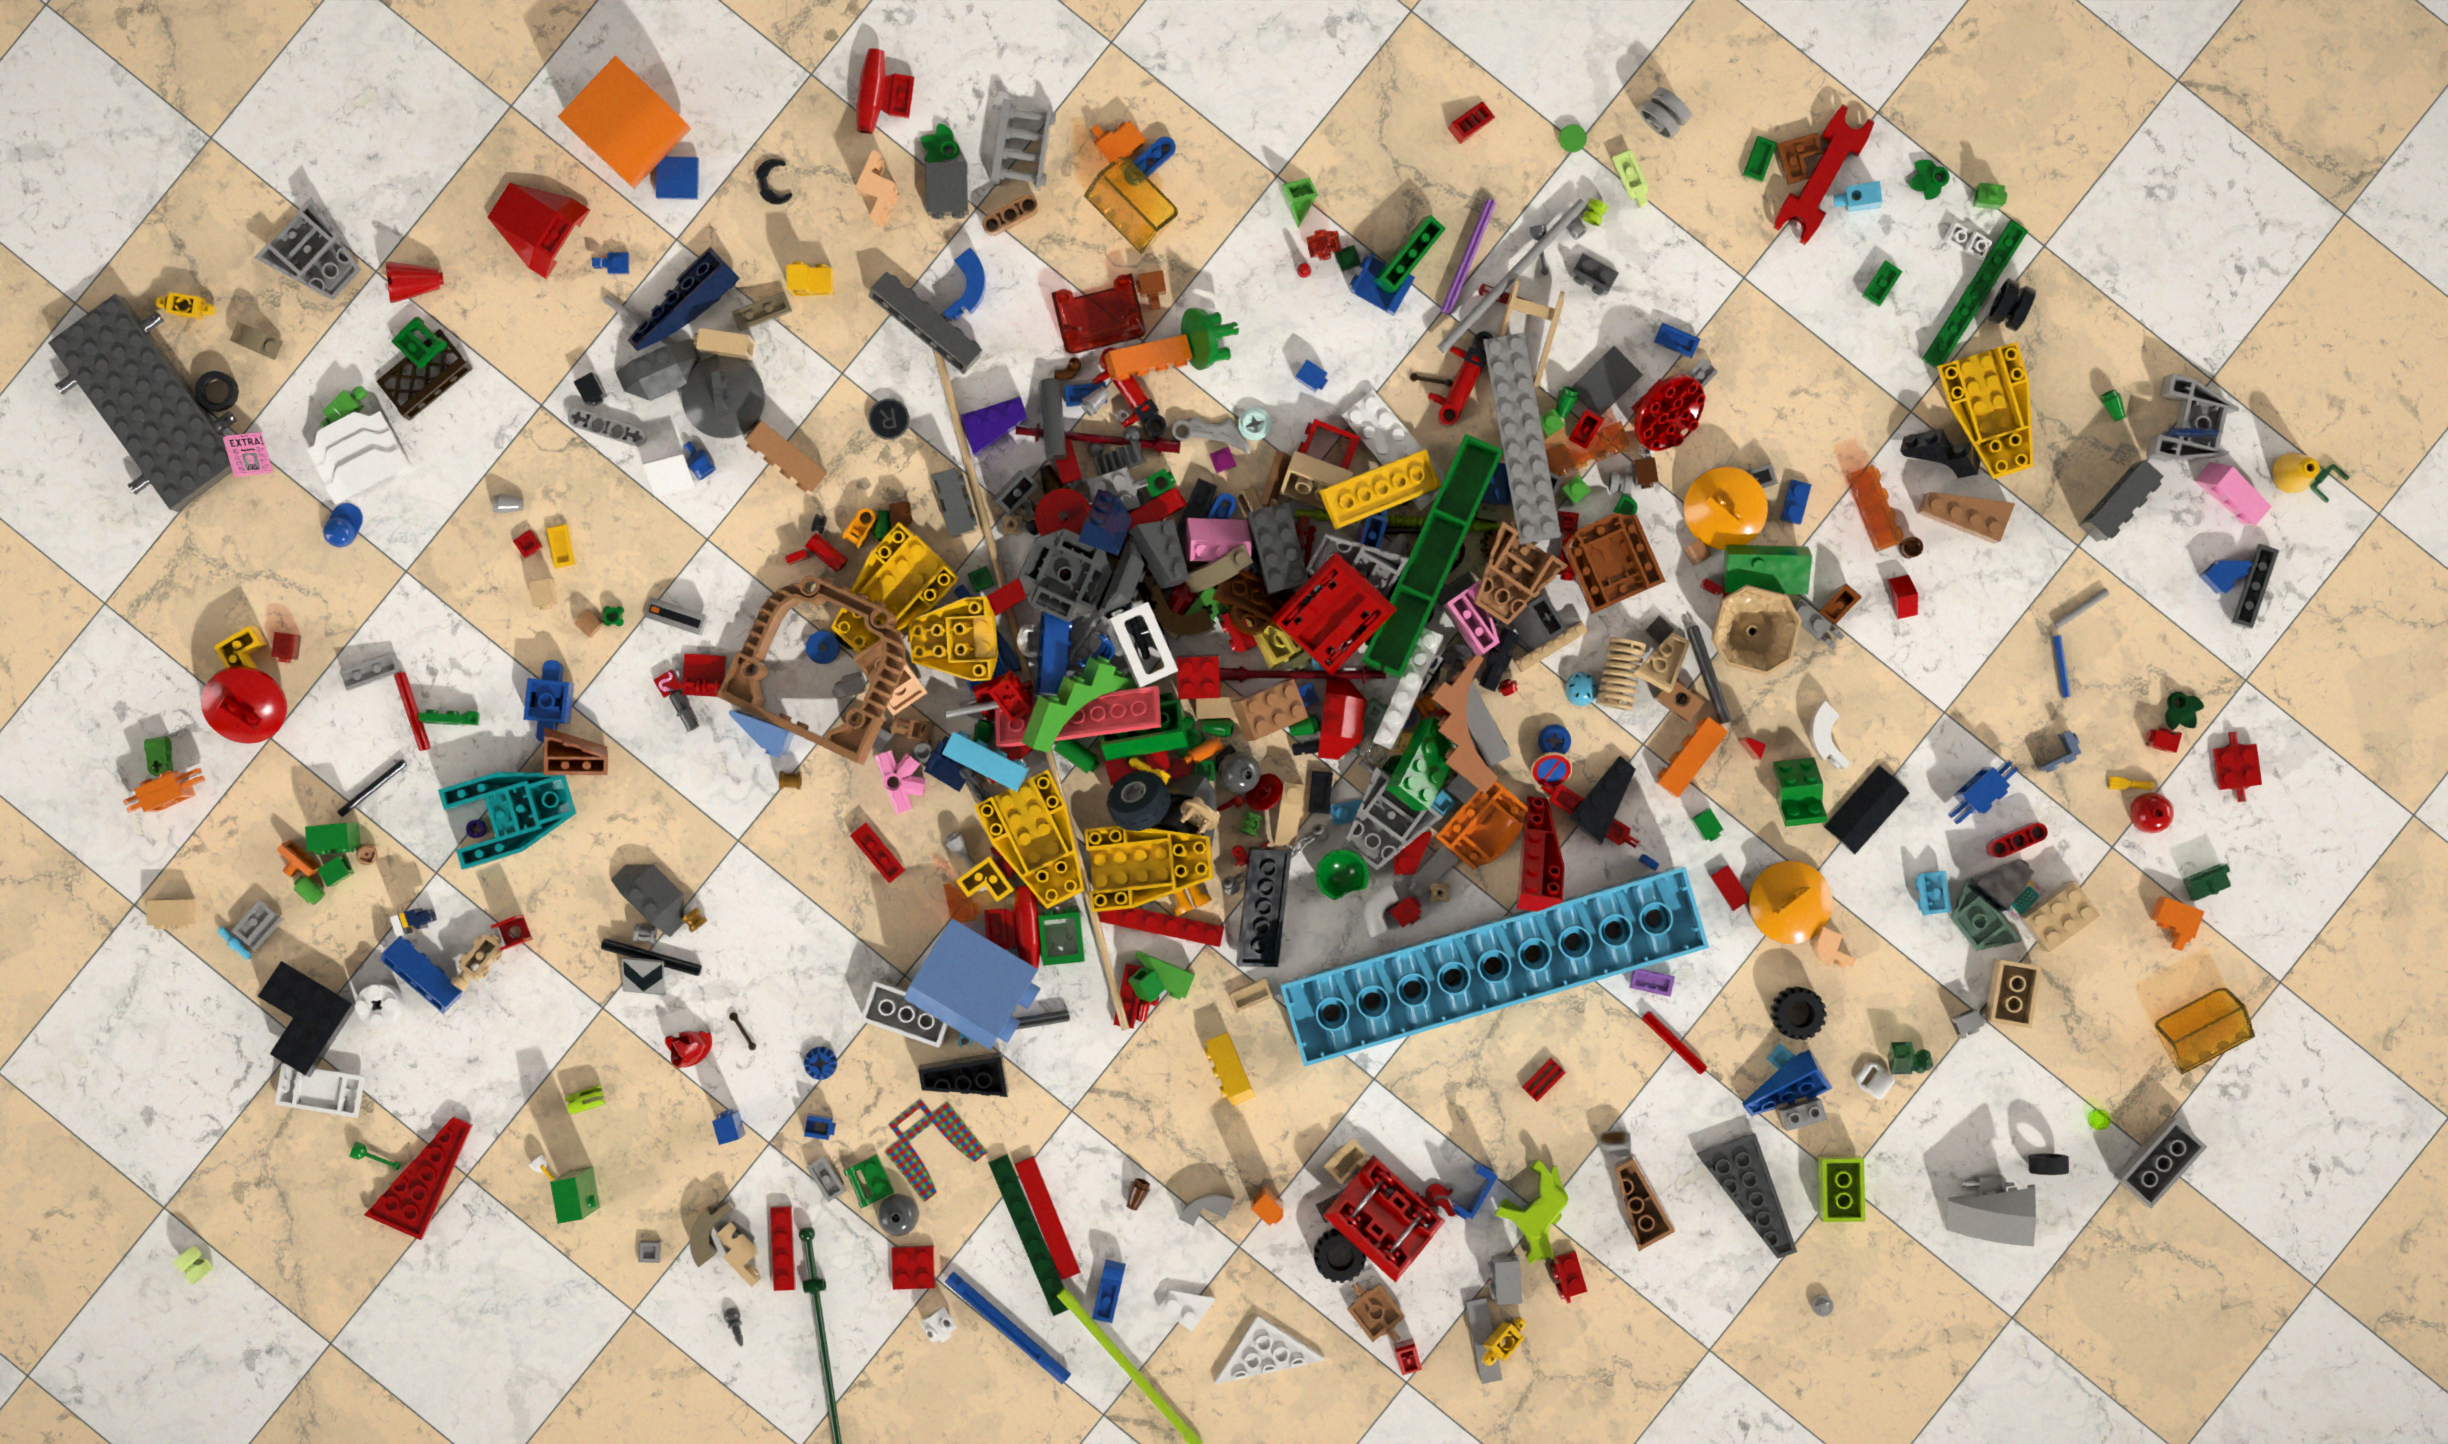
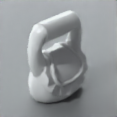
M1866 1062L1855 1077L1859 1088L1870 1093L1878 1100H1882L1895 1083V1078L1887 1073L1882 1066L1874 1062ZM1874 1067L1877 1072L1867 1085L1862 1084Z

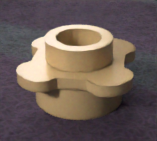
M1005 514L1002 517L1004 523L1001 532L1005 535L1008 533L1015 536L1020 535L1022 517L1019 515L1013 517Z
M1447 882L1431 883L1429 886L1431 893L1430 901L1432 903L1437 901L1448 902L1450 900L1448 895L1450 885Z

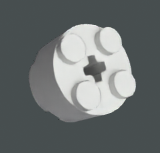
M373 984L367 986L359 993L355 1010L360 1019L366 1024L372 1026L385 1025L395 1021L401 1015L404 1007L403 996L400 990L392 984ZM380 1000L382 1001V1003L380 1004L382 1008L378 1007V1001Z

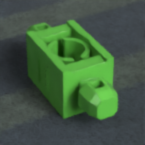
M363 386L355 387L352 392L343 390L322 411L327 418L322 420L320 428L322 429L353 412L359 413L365 407L360 400H363L367 395V390Z

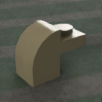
M237 322L229 340L273 360L276 359L283 341L240 322Z

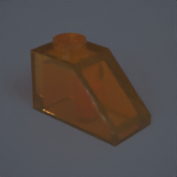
M943 884L950 919H954L959 923L977 920V915H980L979 904L974 903L972 897H967L964 892L952 884Z

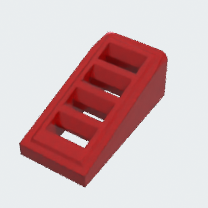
M1482 101L1453 121L1448 130L1458 143L1462 144L1491 122L1495 116ZM1479 110L1486 119L1483 120L1477 111ZM1471 116H1473L1479 124H1476L1474 120L1471 118ZM1464 121H1466V122L1468 123V125L1471 127V129H1469V128L1467 127V125L1464 123Z

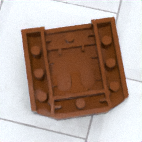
M1619 513L1609 515L1577 529L1562 547L1591 614L1666 582L1637 515H1622Z

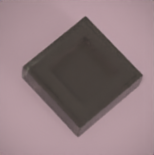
M1659 615L1646 628L1645 632L1661 645L1675 629Z

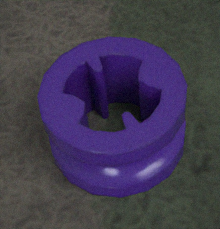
M472 820L466 826V832L472 838L483 837L487 831L486 824L481 820ZM475 823H478V827L481 828V832H477V835L474 834V830H471L472 826H476Z

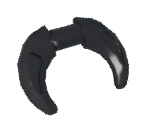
M769 159L760 165L756 173V179H759L761 191L759 193L766 202L774 205L786 203L792 197V193L780 196L769 190L766 177H768L774 167L786 165L782 160Z

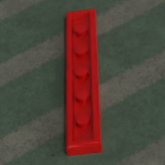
M1032 1156L1015 1163V1168L1061 1280L1081 1273L1035 1157Z

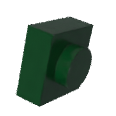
M1355 245L1335 251L1341 272L1361 265Z

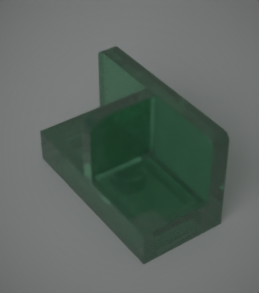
M2220 863L2183 878L2191 900L2197 901L2209 895H2217L2219 891L2229 888L2231 884L2226 874L2230 872L2228 864Z

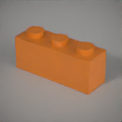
M1265 1185L1250 1200L1251 1210L1269 1226L1272 1223L1276 1225L1283 1218V1202Z

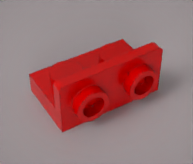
M1010 670L1006 672L1005 678L988 687L987 692L1011 722L1032 711L1033 695L1030 691L1024 689L1020 678Z

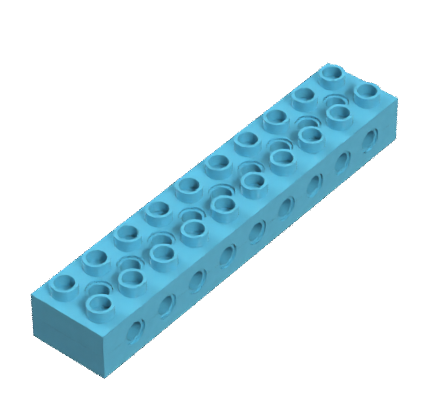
M1674 866L1565 898L1562 903L1538 912L1524 910L1279 983L1305 1067L1709 948L1686 867ZM1655 909L1659 913V921L1656 925L1649 926L1645 921L1646 914L1650 910ZM1616 921L1619 925V933L1617 936L1609 938L1605 934L1606 925ZM1576 933L1579 936V945L1573 950H1568L1565 946V939L1569 934ZM1530 945H1537L1540 950L1539 957L1535 961H1527L1524 955L1526 948ZM1490 957H1497L1500 961L1499 969L1494 973H1487L1484 969V963ZM1453 968L1458 969L1460 973L1459 981L1454 985L1446 984L1444 981L1446 971ZM1411 980L1418 981L1420 984L1419 993L1412 997L1406 996L1403 989L1404 985ZM1370 992L1378 993L1380 996V1003L1375 1008H1367L1363 1004L1365 995ZM1329 1004H1335L1340 1007V1015L1334 1020H1328L1323 1016V1010Z

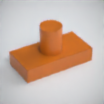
M291 840L282 843L277 849L289 861L284 867L283 872L290 877H294L298 870L309 877L317 873V869L321 867L318 862Z

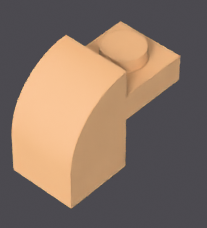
M1822 927L1814 940L1816 957L1828 966H1831L1833 959L1835 960L1834 964L1844 968L1847 965L1853 966L1855 958L1837 951L1843 935Z

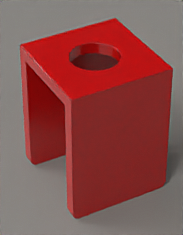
M524 915L514 916L490 926L491 929L499 927L506 945L500 947L499 951L508 950L533 940ZM518 926L520 928L521 935L518 938L510 936L509 931L511 927Z

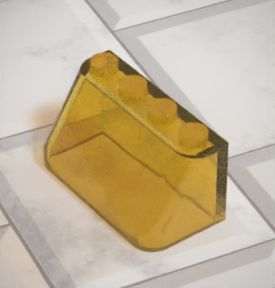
M1126 157L1117 158L1101 170L1083 195L1140 254L1144 253L1178 215L1177 207Z
M2227 988L2215 989L2165 1015L2155 1023L2157 1034L2175 1068L2181 1075L2255 1037L2247 1007Z

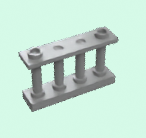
M1003 99L990 179L991 183L1000 185L1001 180L1005 178L1035 182L1036 190L1041 191V187L1046 185L1047 174L1044 173L1050 129L1051 125H1055L1056 113L1053 112V107L1048 105L1047 113L1015 109L1010 99ZM1017 117L1044 121V134L1012 129L1009 126L1010 119ZM1012 137L1042 142L1041 154L1010 150L1009 147H1006L1007 139ZM1014 158L1039 162L1038 174L1006 170V167H1003L1004 159Z

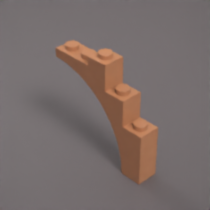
M1476 654L1474 657L1470 655L1463 663L1465 669L1461 673L1456 672L1450 680L1453 683L1451 686L1445 681L1442 684L1437 683L1430 692L1433 694L1430 699L1450 714L1448 717L1444 715L1437 724L1440 726L1437 731L1457 746L1455 749L1451 747L1444 756L1446 758L1444 763L1483 794H1486L1498 776L1486 766L1477 753L1470 738L1466 715L1469 687L1476 670L1484 659L1479 654Z

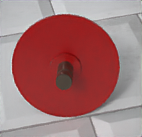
M1066 488L1053 490L1047 493L1037 505L1035 511L1037 530L1041 536L1062 528L1080 535L1091 506L1087 499L1075 490Z

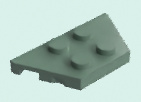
M1969 877L1949 917L1975 951L2019 943L2021 939L2000 912H1997L1968 887V884L1974 881L1972 877Z

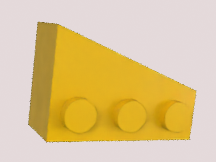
M1226 1032L1205 1041L1207 1048L1204 1051L1208 1061L1212 1059L1215 1065L1212 1067L1215 1078H1220L1222 1086L1219 1088L1223 1098L1228 1097L1232 1106L1256 1097L1229 1033Z

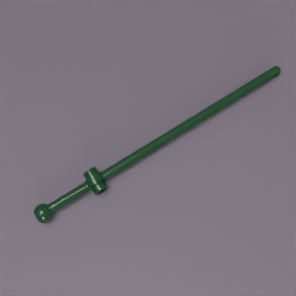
M805 1227L799 1231V1238L804 1241L809 1280L803 1281L804 1293L812 1294L833 1443L842 1444L820 1291L826 1290L825 1278L819 1279L817 1277L812 1244L815 1231L812 1227Z

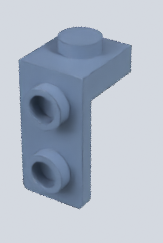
M2064 731L2058 734L2066 754L2038 766V770H2046V773L2056 770L2058 768L2057 764L2062 762L2068 764L2077 759L2076 756L2081 754L2077 735L2071 731Z

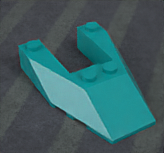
M495 772L438 790L444 810H451L485 799L496 838L457 849L456 852L462 870L523 852L577 814L565 775Z

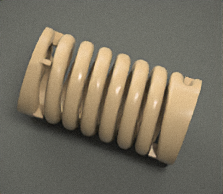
M1610 637L1609 645L1611 646L1607 648L1609 654L1605 657L1607 662L1604 663L1605 670L1602 671L1604 677L1600 680L1603 685L1599 686L1600 693L1597 694L1596 704L1632 711L1635 698L1623 693L1635 694L1636 689L1624 685L1636 687L1638 681L1625 677L1636 679L1639 677L1634 675L1633 671L1625 669L1637 670L1640 665L1626 661L1642 663L1643 658L1638 656L1644 655L1646 644L1624 638Z

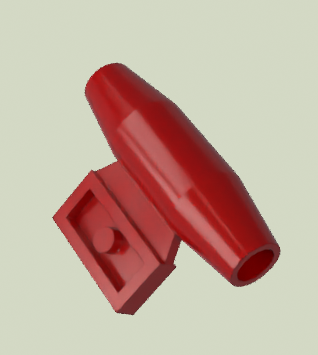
M868 49L860 74L856 103L857 131L860 133H874L881 110L888 116L909 119L915 77L895 73L885 76V52L880 49Z
M1018 886L1015 889L1014 912L1006 908L984 910L986 939L1005 950L1016 946L1019 958L1039 969L1041 941L1038 921L1039 912L1035 894L1028 886Z

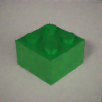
M359 822L305 826L307 852L314 851V855L334 854V849L335 853L354 852V848L361 845Z

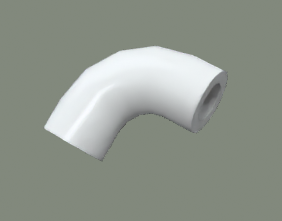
M1392 883L1375 891L1365 905L1364 919L1371 938L1390 929L1385 919V911L1389 906L1400 902Z

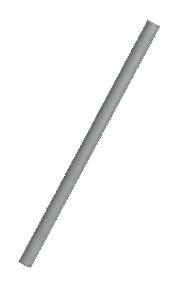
M1579 199L1437 346L1442 353H1445L1580 214L1587 206L1585 202Z

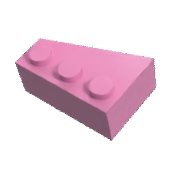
M2210 462L2194 480L2226 509L2232 512L2236 519L2244 525H2257L2272 507L2233 466Z
M1479 580L1443 605L1442 608L1474 654L1481 656L1500 642L1492 617H1490L1487 611L1474 603L1481 583Z

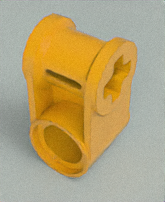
M867 508L859 510L853 521L845 529L842 538L849 539L860 549L876 524V513ZM866 512H869L872 516L868 524H864L862 521V516Z

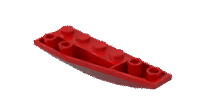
M1527 796L1526 806L1528 810L1525 814L1516 909L1538 912L1562 903L1565 866L1548 799Z

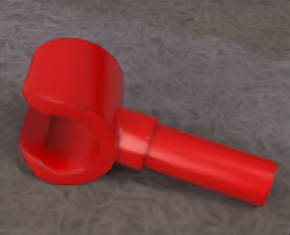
M1237 795L1227 803L1217 807V811L1221 812L1233 804L1239 809L1246 801L1241 795Z

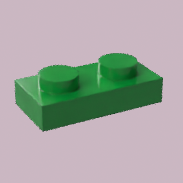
M1885 260L1865 289L1862 297L1880 307L1903 271Z

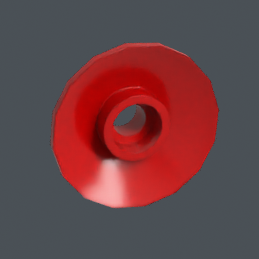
M1262 774L1254 789L1246 792L1247 804L1256 811H1265L1272 808L1282 796V781L1274 774Z

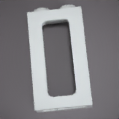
M1142 601L1130 605L1131 609L1126 612L1120 609L1111 613L1112 618L1108 619L1137 688L1178 671L1149 602L1143 604ZM1138 615L1144 618L1164 664L1162 669L1151 674L1145 673L1124 625L1126 620Z

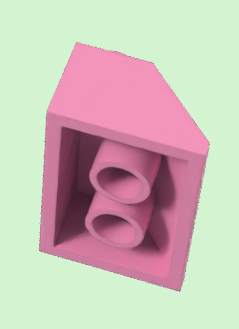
M1186 518L1185 560L1213 561L1240 544H1244L1251 557L1252 541L1247 520Z

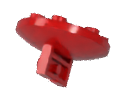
M1686 374L1673 375L1664 380L1659 379L1631 407L1632 411L1636 414L1634 430L1638 441L1647 449L1653 451H1662L1681 445L1691 431L1696 430L1699 425L1698 421L1706 399L1702 385L1696 379ZM1687 428L1689 431L1685 436L1680 434L1684 429Z
M233 666L220 670L208 680L202 691L201 708L206 721L218 734L234 742L249 744L265 741L280 730L287 715V700L280 685L265 672L247 666Z

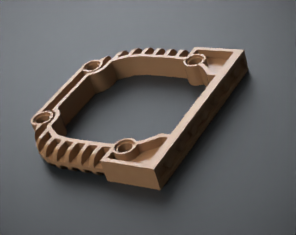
M806 576L800 583H792L781 589L779 588L766 599L759 610L757 618L754 620L752 629L749 631L741 652L737 651L716 697L851 761L864 765L885 720L882 717L887 710L890 699H892L895 688L898 686L906 664V648L901 633L895 627L897 618L894 613L885 609L886 604L877 600L871 603L867 601L868 596L859 592L856 595L851 594L850 588L842 584L836 587L832 585L833 580L824 576L821 579L814 576ZM816 583L815 590L811 592V586ZM803 601L815 606L829 601L864 617L867 629L873 634L880 636L882 656L880 664L859 708H851L846 713V722L834 729L828 730L825 737L808 730L809 725L800 721L797 724L791 722L792 717L780 713L778 716L763 709L766 699L763 694L761 681L768 674V668L763 663L788 611ZM886 615V621L881 624V618ZM756 666V667H757V670H756V672L752 675V669H753V667ZM861 715V722L857 724L856 719Z

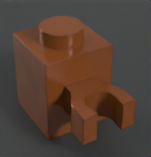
M1163 270L1138 274L1139 280L1135 281L1137 293L1141 292L1142 298H1151L1152 310L1161 309L1158 295L1166 294Z

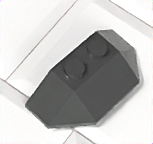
M692 339L665 345L636 358L618 370L616 374L624 392L652 401L683 387L688 381L690 371L697 365L700 357Z
M1131 536L1126 541L1097 616L1102 617L1129 605L1130 600L1135 601L1139 591L1135 589L1138 581L1142 583L1146 571L1143 570L1145 563Z
M654 864L625 865L611 879L620 894L653 926L667 936L671 937L684 924L681 920L684 917L683 892Z

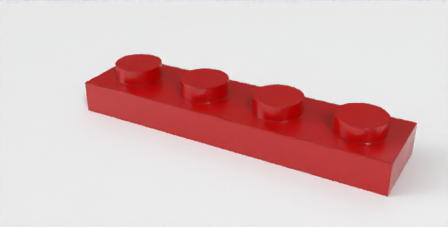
M792 1206L770 1207L774 1291L795 1290Z

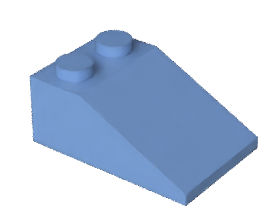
M734 710L729 711V715L761 748L766 749V754L774 757L787 755L794 733Z

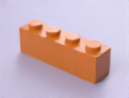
M1186 334L1112 350L1104 355L1110 380L1117 378L1118 381L1127 380L1130 378V375L1137 374V377L1145 376L1152 370H1156L1157 373L1168 370V367L1174 365L1175 368H1181L1186 366L1187 362L1193 358Z
M1710 717L1700 718L1694 726L1696 729L1692 735L1688 734L1681 743L1683 745L1679 752L1675 751L1669 758L1671 763L1668 767H1663L1656 775L1658 780L1655 783L1675 798L1681 795L1728 733L1726 729Z

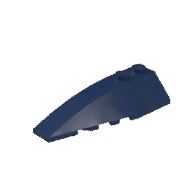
M709 247L677 278L678 284L673 290L668 289L664 294L666 299L659 306L656 305L651 310L650 319L643 320L630 336L628 342L636 351H639L677 332L705 312L714 303L718 302L721 296L733 288L740 278Z

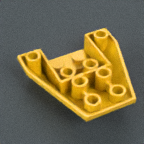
M986 596L965 597L909 621L912 663L969 681L992 680L998 659L996 618Z

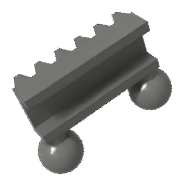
M1129 426L1124 431L1125 439L1131 442V444L1123 445L1122 448H1116L1115 451L1103 454L1104 447L1101 443L1091 442L1088 445L1087 451L1091 457H1094L1093 461L1098 475L1125 466L1130 469L1146 462L1140 449V430L1136 426Z

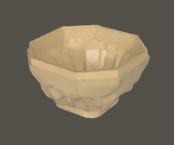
M1745 585L1721 599L1711 642L1726 666L1767 676L1792 661L1802 619L1787 595ZM1750 628L1755 629V635L1749 634Z

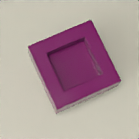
M1229 446L1210 453L1217 474L1236 467Z

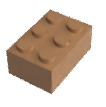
M1294 679L1282 680L1231 702L1245 741L1260 739L1308 718Z

